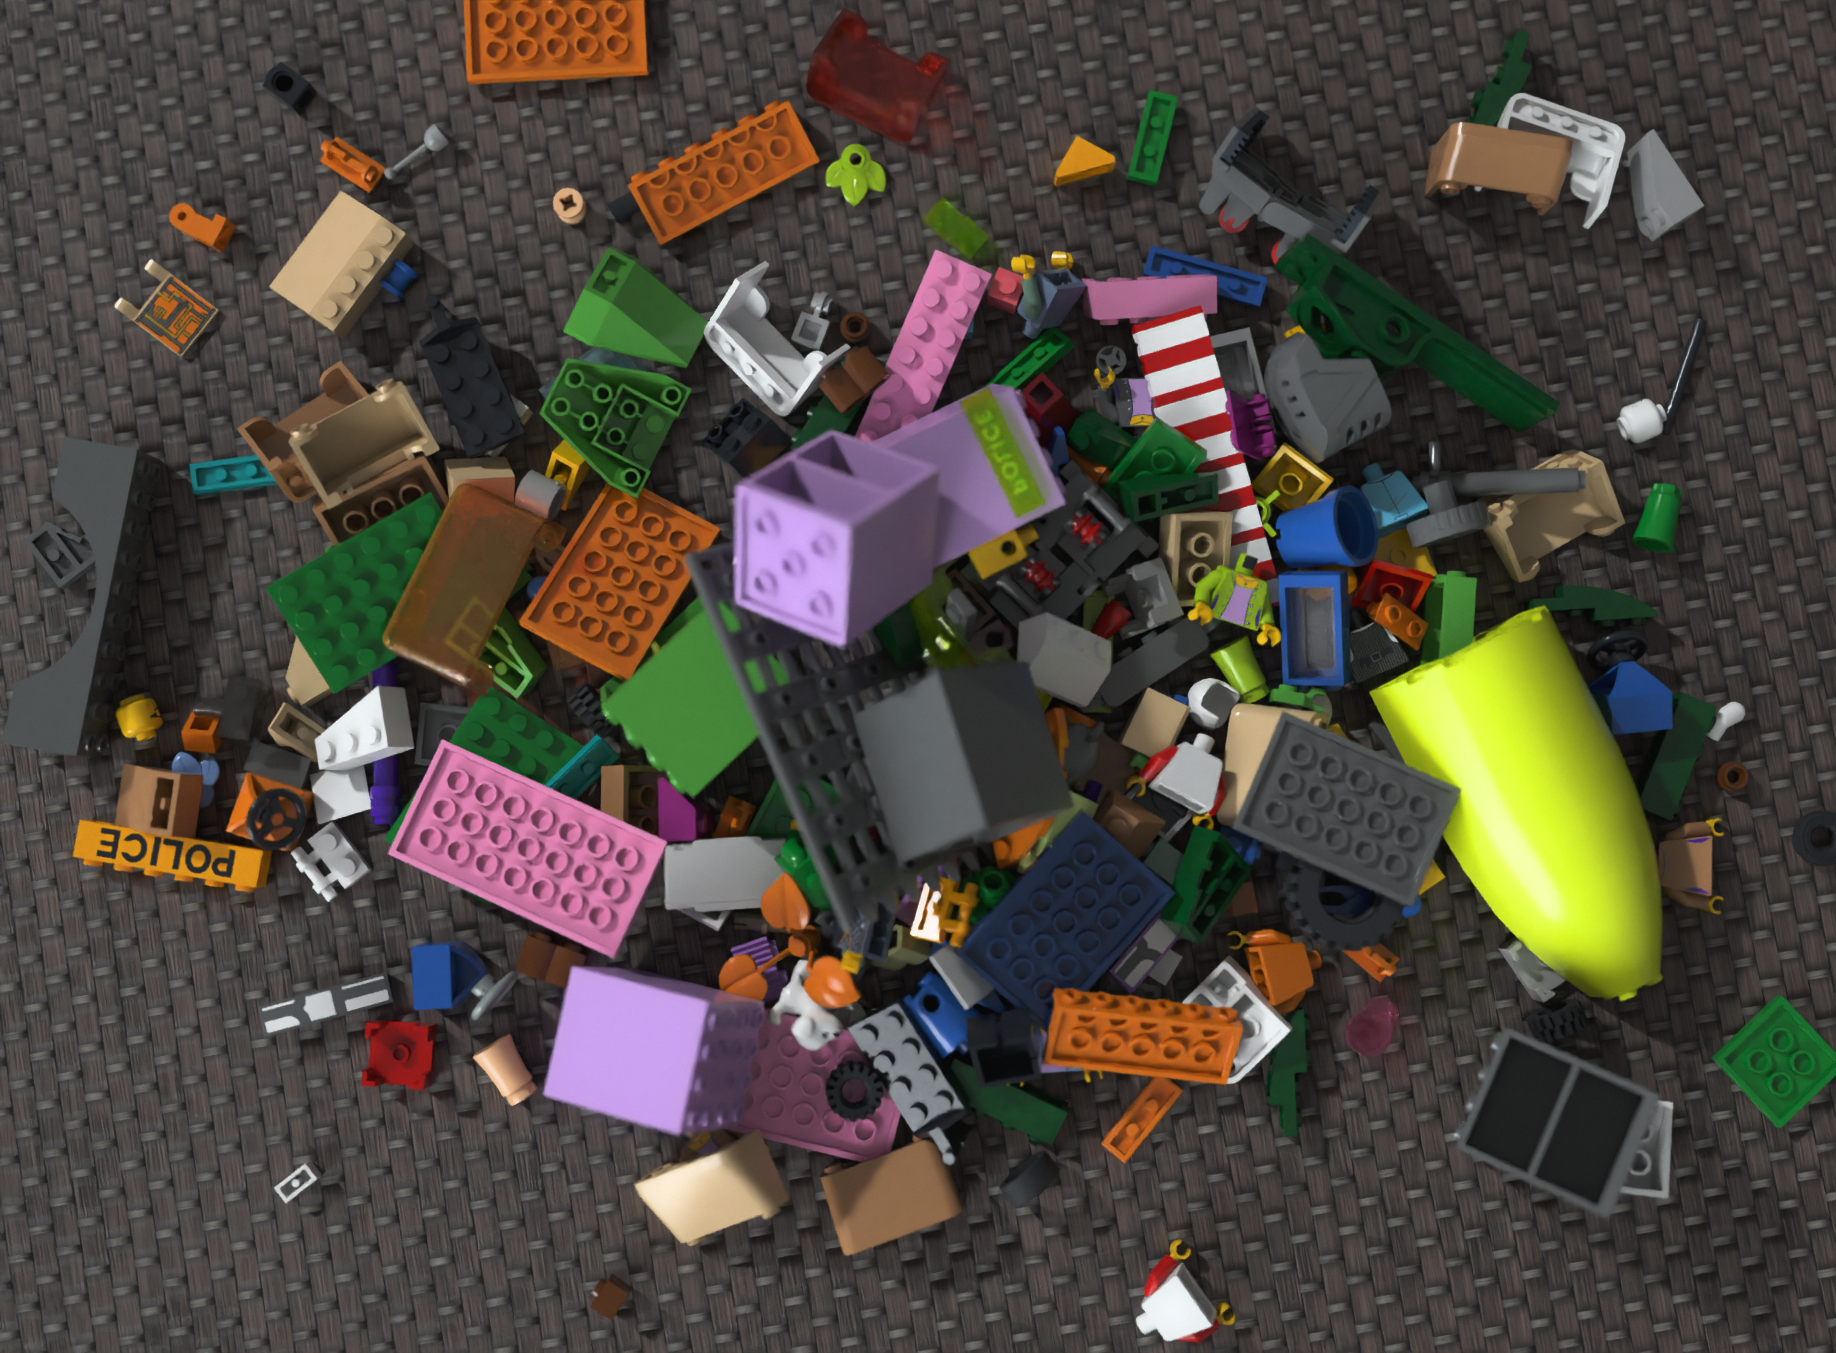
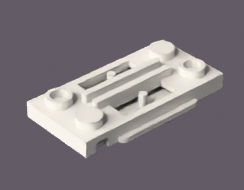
M759 836L700 839L694 840L693 843L665 846L663 854L665 908L667 910L694 908L697 912L761 907V899L765 891L783 874L774 858L781 853L786 837L761 839Z

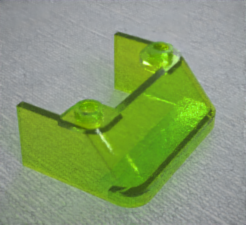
M964 554L934 569L932 583L908 600L921 638L923 649L921 657L931 670L945 667L948 672L950 669L964 664H968L970 669L982 662L990 661L991 665H994L1001 660L1012 658L1013 663L1018 662V652L1011 656L1001 647H991L979 656L940 606L947 602L948 593L953 591L952 582L943 571Z

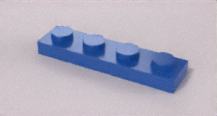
M1151 245L1142 277L1155 276L1166 278V276L1214 275L1217 276V298L1259 309L1268 277Z

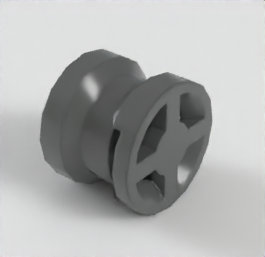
M1105 346L1098 352L1094 368H1098L1100 377L1105 378L1109 374L1108 366H1110L1114 371L1115 378H1117L1126 366V355L1118 346Z

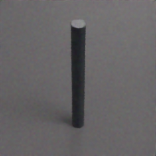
M1697 318L1694 321L1664 410L1667 420L1663 422V431L1661 433L1663 435H1670L1707 325V321Z

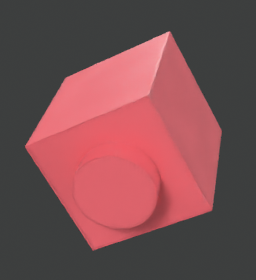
M998 267L987 295L986 304L1015 315L1023 295L1021 284L1023 276Z

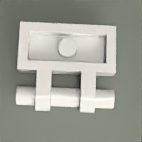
M331 821L307 840L314 849L312 853L307 855L301 846L291 852V855L297 861V868L301 873L305 872L314 883L312 886L317 894H322L328 902L338 896L332 887L337 881L340 882L344 889H348L372 870L335 821ZM321 859L331 871L325 877L315 865Z

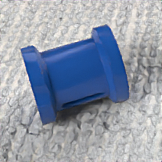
M396 259L393 270L379 284L402 300L404 297L403 292L413 279L419 277V274L402 261Z

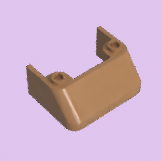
M1454 123L1431 150L1425 197L1431 198L1437 189H1441V192L1444 194H1458L1460 190L1471 185L1526 194V200L1531 203V206L1538 208L1537 215H1544L1558 201L1572 158L1574 142L1557 136L1474 123Z

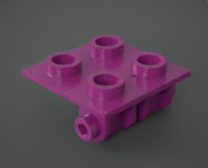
M1227 390L1228 401L1225 403V409L1228 417L1231 419L1233 431L1230 432V440L1236 451L1259 461H1263V456L1274 455V449L1277 448L1275 432H1273L1274 426L1264 425L1273 421L1272 417L1268 416L1271 415L1270 400L1266 398L1264 393L1254 395L1253 401L1231 390Z

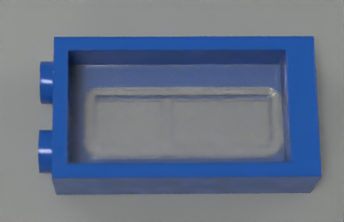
M1348 570L1286 571L1278 575L1283 684L1298 687L1297 690L1312 689V686H1323V690L1327 691L1341 690L1342 686L1351 681Z

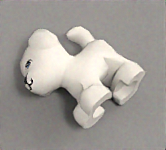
M799 960L793 970L790 983L782 990L779 1002L770 1010L767 1019L772 1025L778 1026L781 1024L780 1018L784 1013L801 1014L793 1024V1035L802 1047L810 1051L820 1050L827 1043L841 1035L842 1023L837 1017L828 1013L830 1008L816 1004L807 995L804 989V982L811 974L806 970L808 961Z

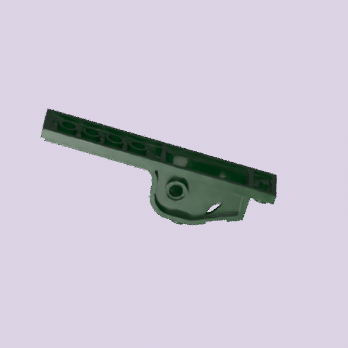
M1309 233L1305 234L1278 259L1275 268L1282 272L1286 278L1299 284L1286 311L1297 326L1300 325L1304 332L1312 339L1323 360L1370 359L1380 382L1387 379L1394 370H1398L1412 361L1517 432H1523L1556 413L1560 402ZM1321 314L1325 322V336L1321 327ZM1387 324L1394 325L1397 328L1399 334L1391 328H1389Z

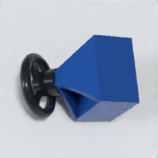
M1625 630L1606 635L1596 641L1587 652V662L1591 667L1607 671L1588 685V688L1612 735L1673 729L1672 692L1636 663L1646 653L1649 646L1647 637L1638 631ZM1620 640H1631V641L1626 642V643H1624V644H1623V643L1611 644V643H1613V642L1620 641ZM1599 651L1608 654L1606 662L1596 659Z

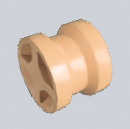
M564 188L556 193L553 199V206L559 218L566 224H576L582 221L586 216L587 208L580 193L572 188Z

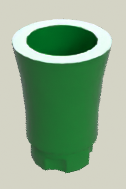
M1666 483L1652 485L1651 493L1647 497L1639 525L1631 539L1633 545L1657 553H1671L1675 551L1676 530L1682 506V489Z

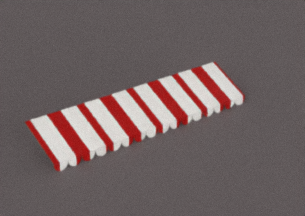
M1201 305L1134 325L1132 327L1134 341L1138 344L1137 352L1139 359L1144 363L1142 366L1143 374L1149 382L1148 391L1151 399L1154 400L1153 409L1156 417L1207 450V456L1193 473L1216 472L1218 474L1219 503L1195 509L1230 512L1233 514L1229 568L1235 569L1241 553L1258 558L1253 576L1267 582L1272 607L1280 605L1279 582L1243 453L1236 451L1230 440V432L1233 430L1231 419L1228 417L1225 409V403L1228 400Z

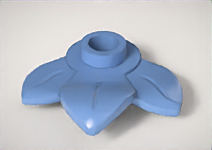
M178 752L173 760L172 770L204 775L199 809L209 806L215 796L213 786L220 777V767L216 758L210 756L200 763L192 755Z

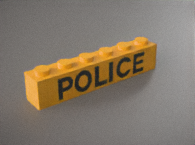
M96 820L79 821L73 857L83 858V864L102 867L103 862L113 863V869L133 872L134 867L142 868L145 875L163 877L164 872L175 874V880L193 882L194 877L205 879V885L224 887V882L236 884L235 890L254 892L255 888L266 887L272 850L196 837H168Z

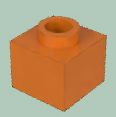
M191 712L181 732L186 751L215 754L226 733L222 715Z

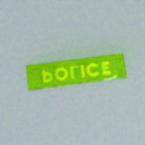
M989 387L959 401L1015 517L1019 518L1046 504Z

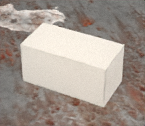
M310 1160L274 1189L283 1201L287 1203L318 1180L322 1174Z

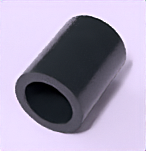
M631 192L607 204L617 223L641 211Z

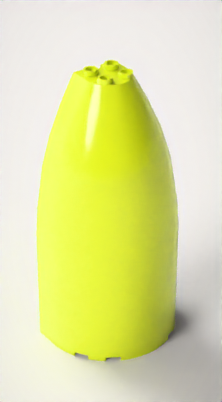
M1545 605L1521 612L1473 637V643L1445 658L1422 664L1369 692L1405 764L1461 789L1442 836L1462 869L1490 908L1525 947L1557 974L1589 997H1603L1604 1000H1608L1618 996L1620 1001H1624L1637 995V988L1643 985L1650 986L1656 984L1663 979L1660 973L1662 949L1661 884L1653 839L1637 789L1623 755Z

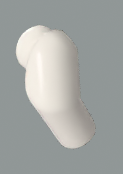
M1730 702L1722 707L1716 715L1713 729L1706 735L1713 740L1719 741L1728 727L1740 722L1744 718V706L1738 702Z

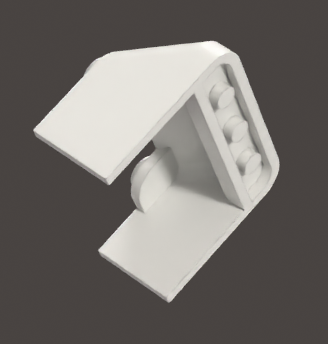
M1518 93L1513 95L1506 104L1496 127L1563 137L1574 142L1572 158L1567 172L1572 173L1570 188L1573 194L1580 199L1589 201L1583 224L1584 228L1589 229L1608 205L1625 143L1623 130L1614 123L1529 94ZM1474 187V190L1479 192L1482 189V187Z
M764 261L734 280L706 325L704 337L707 344L774 413L779 416H787L819 388L818 384L822 381L820 376L832 366L837 368L851 347L846 343L828 356L821 351H813L804 358L765 318L770 303L766 293L757 285L770 266Z

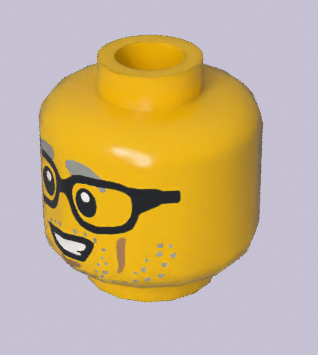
M140 694L119 702L121 707L116 710L115 716L125 737H136L138 742L156 736L155 730L162 726L163 720L156 702L152 698H145L144 694Z

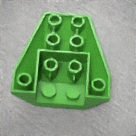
M611 246L607 248L585 285L563 332L592 347L687 368L704 336V329L708 321L640 260Z
M567 358L539 414L609 485L637 499L651 472L649 469L674 419L679 416L692 389L664 374Z

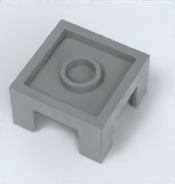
M1161 557L1125 570V574L1101 583L1106 597L1125 591L1134 613L1135 620L1129 621L1128 624L1119 630L1122 640L1150 631L1184 615Z
M1516 936L1498 947L1533 1000L1544 1003L1556 994L1551 990L1566 981V979L1557 974L1525 947Z

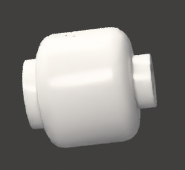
M1642 399L1622 408L1620 417L1617 418V425L1625 440L1630 439L1634 443H1641L1662 433L1663 422L1667 420V416L1661 404L1655 405L1650 399Z

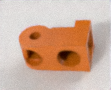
M185 203L177 204L170 210L169 220L174 227L186 236L221 253L224 252L236 229V226L227 218L216 214L213 220L207 219Z

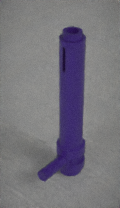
M394 659L372 671L373 690L377 686L397 687V664H394ZM398 754L373 762L374 786L370 787L371 817H374L375 825L394 824L402 813V807L399 806V798H402V787L399 786Z

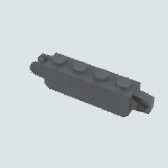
M1200 615L1193 621L1188 616L1184 618L1180 616L1165 623L1168 628L1158 634L1156 629L1140 639L1143 645L1135 650L1129 646L1115 655L1118 661L1111 665V671L1088 706L1085 708L1076 706L1082 714L1098 706L1106 709L1118 707L1205 650L1209 642L1206 634L1217 627L1221 620L1213 617L1210 622L1201 626Z

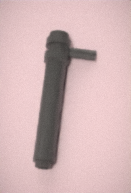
M1432 441L1429 443V471L1420 472V475H1413L1412 486L1425 502L1426 498L1422 488L1444 480H1451L1455 497L1579 492V489H1585V470H1579V467L1470 473H1452L1450 470L1441 471V442Z

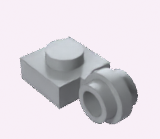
M822 291L821 293L816 292L810 305V309L814 310L813 315L801 311L791 338L792 342L821 351L831 325L830 321L820 318L822 314L828 315L831 310L834 298L829 297V293Z

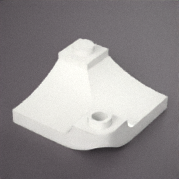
M1230 955L1182 1002L1184 1004L1197 1003L1202 1006L1218 1008L1225 1006L1238 1011L1243 1031L1233 1061L1235 1070L1230 1071L1227 1084L1238 1082L1292 1030L1290 1024L1275 1010L1251 980L1252 977Z

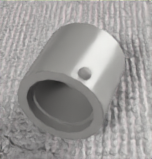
M531 470L524 476L518 487L515 505L550 522L557 516L564 503L567 486Z

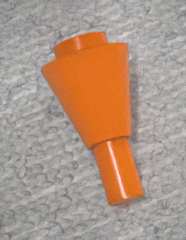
M1067 445L1069 461L1073 460L1099 486L1103 487L1105 481L1112 474V469L1088 460Z

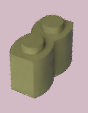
M894 925L886 963L865 957L866 963L890 971H897L907 965V963L911 965L920 964L929 957L930 941L916 939L910 935L912 929L901 925Z

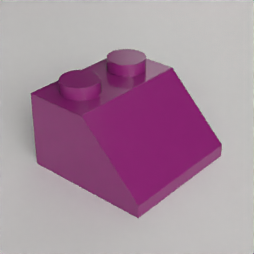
M658 778L659 838L665 841L711 839V833L715 831L714 815H711L710 808L697 795L692 797L687 791L682 795L670 783V778Z

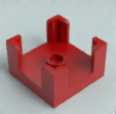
M381 1019L367 1022L365 1038L371 1037L369 1067L362 1071L361 1086L378 1087L382 1084L409 1085V1089L424 1090L432 1086L437 1023Z

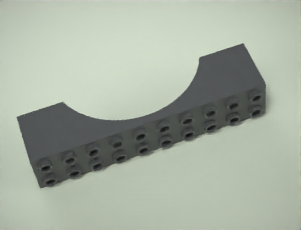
M64 437L52 498L62 504L75 517L89 540L97 573L95 601L88 622L71 649L44 671L29 678L15 681L3 744L101 758L102 752L105 751L108 744V736L106 735L107 725L114 714L113 694L117 691L120 683V676L118 674L119 664L124 659L126 653V646L124 644L125 634L130 629L132 622L131 614H129L131 603L136 599L138 592L137 584H135L137 573L143 566L144 559L141 554L143 543L149 536V525L147 524L149 512L155 506V495L153 494L155 482H158L161 476L159 459L134 448Z

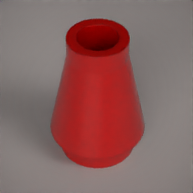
M1112 599L1109 604L1105 603L1090 632L1108 640L1129 623L1128 618L1132 614L1116 600Z

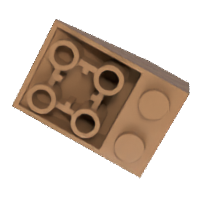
M124 763L115 824L145 833L168 837H195L204 775Z

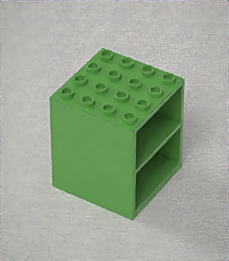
M700 596L660 632L657 639L651 644V649L637 672L625 682L613 676L600 688L602 713L615 726L619 722L623 725L626 738L637 749L641 746L644 747L648 756L647 759L658 771L661 772L664 768L666 769V772L669 774L670 783L682 795L687 791L694 797L759 735ZM724 603L718 604L729 632L739 630L740 627L735 615ZM773 655L768 656L767 659L778 684L781 685L789 682L783 666ZM752 661L744 664L755 692L758 693L766 690L755 662Z

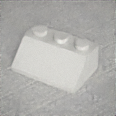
M1046 612L1019 622L1018 662L1027 661L1036 689L1080 708H1085L1111 671V641Z

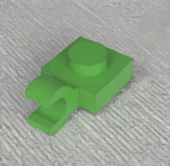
M1279 684L1278 689L1270 690L1268 703L1306 708L1312 712L1323 711V707L1316 706L1312 702L1314 695H1326V691L1323 689L1315 688L1304 694L1297 692L1298 687Z

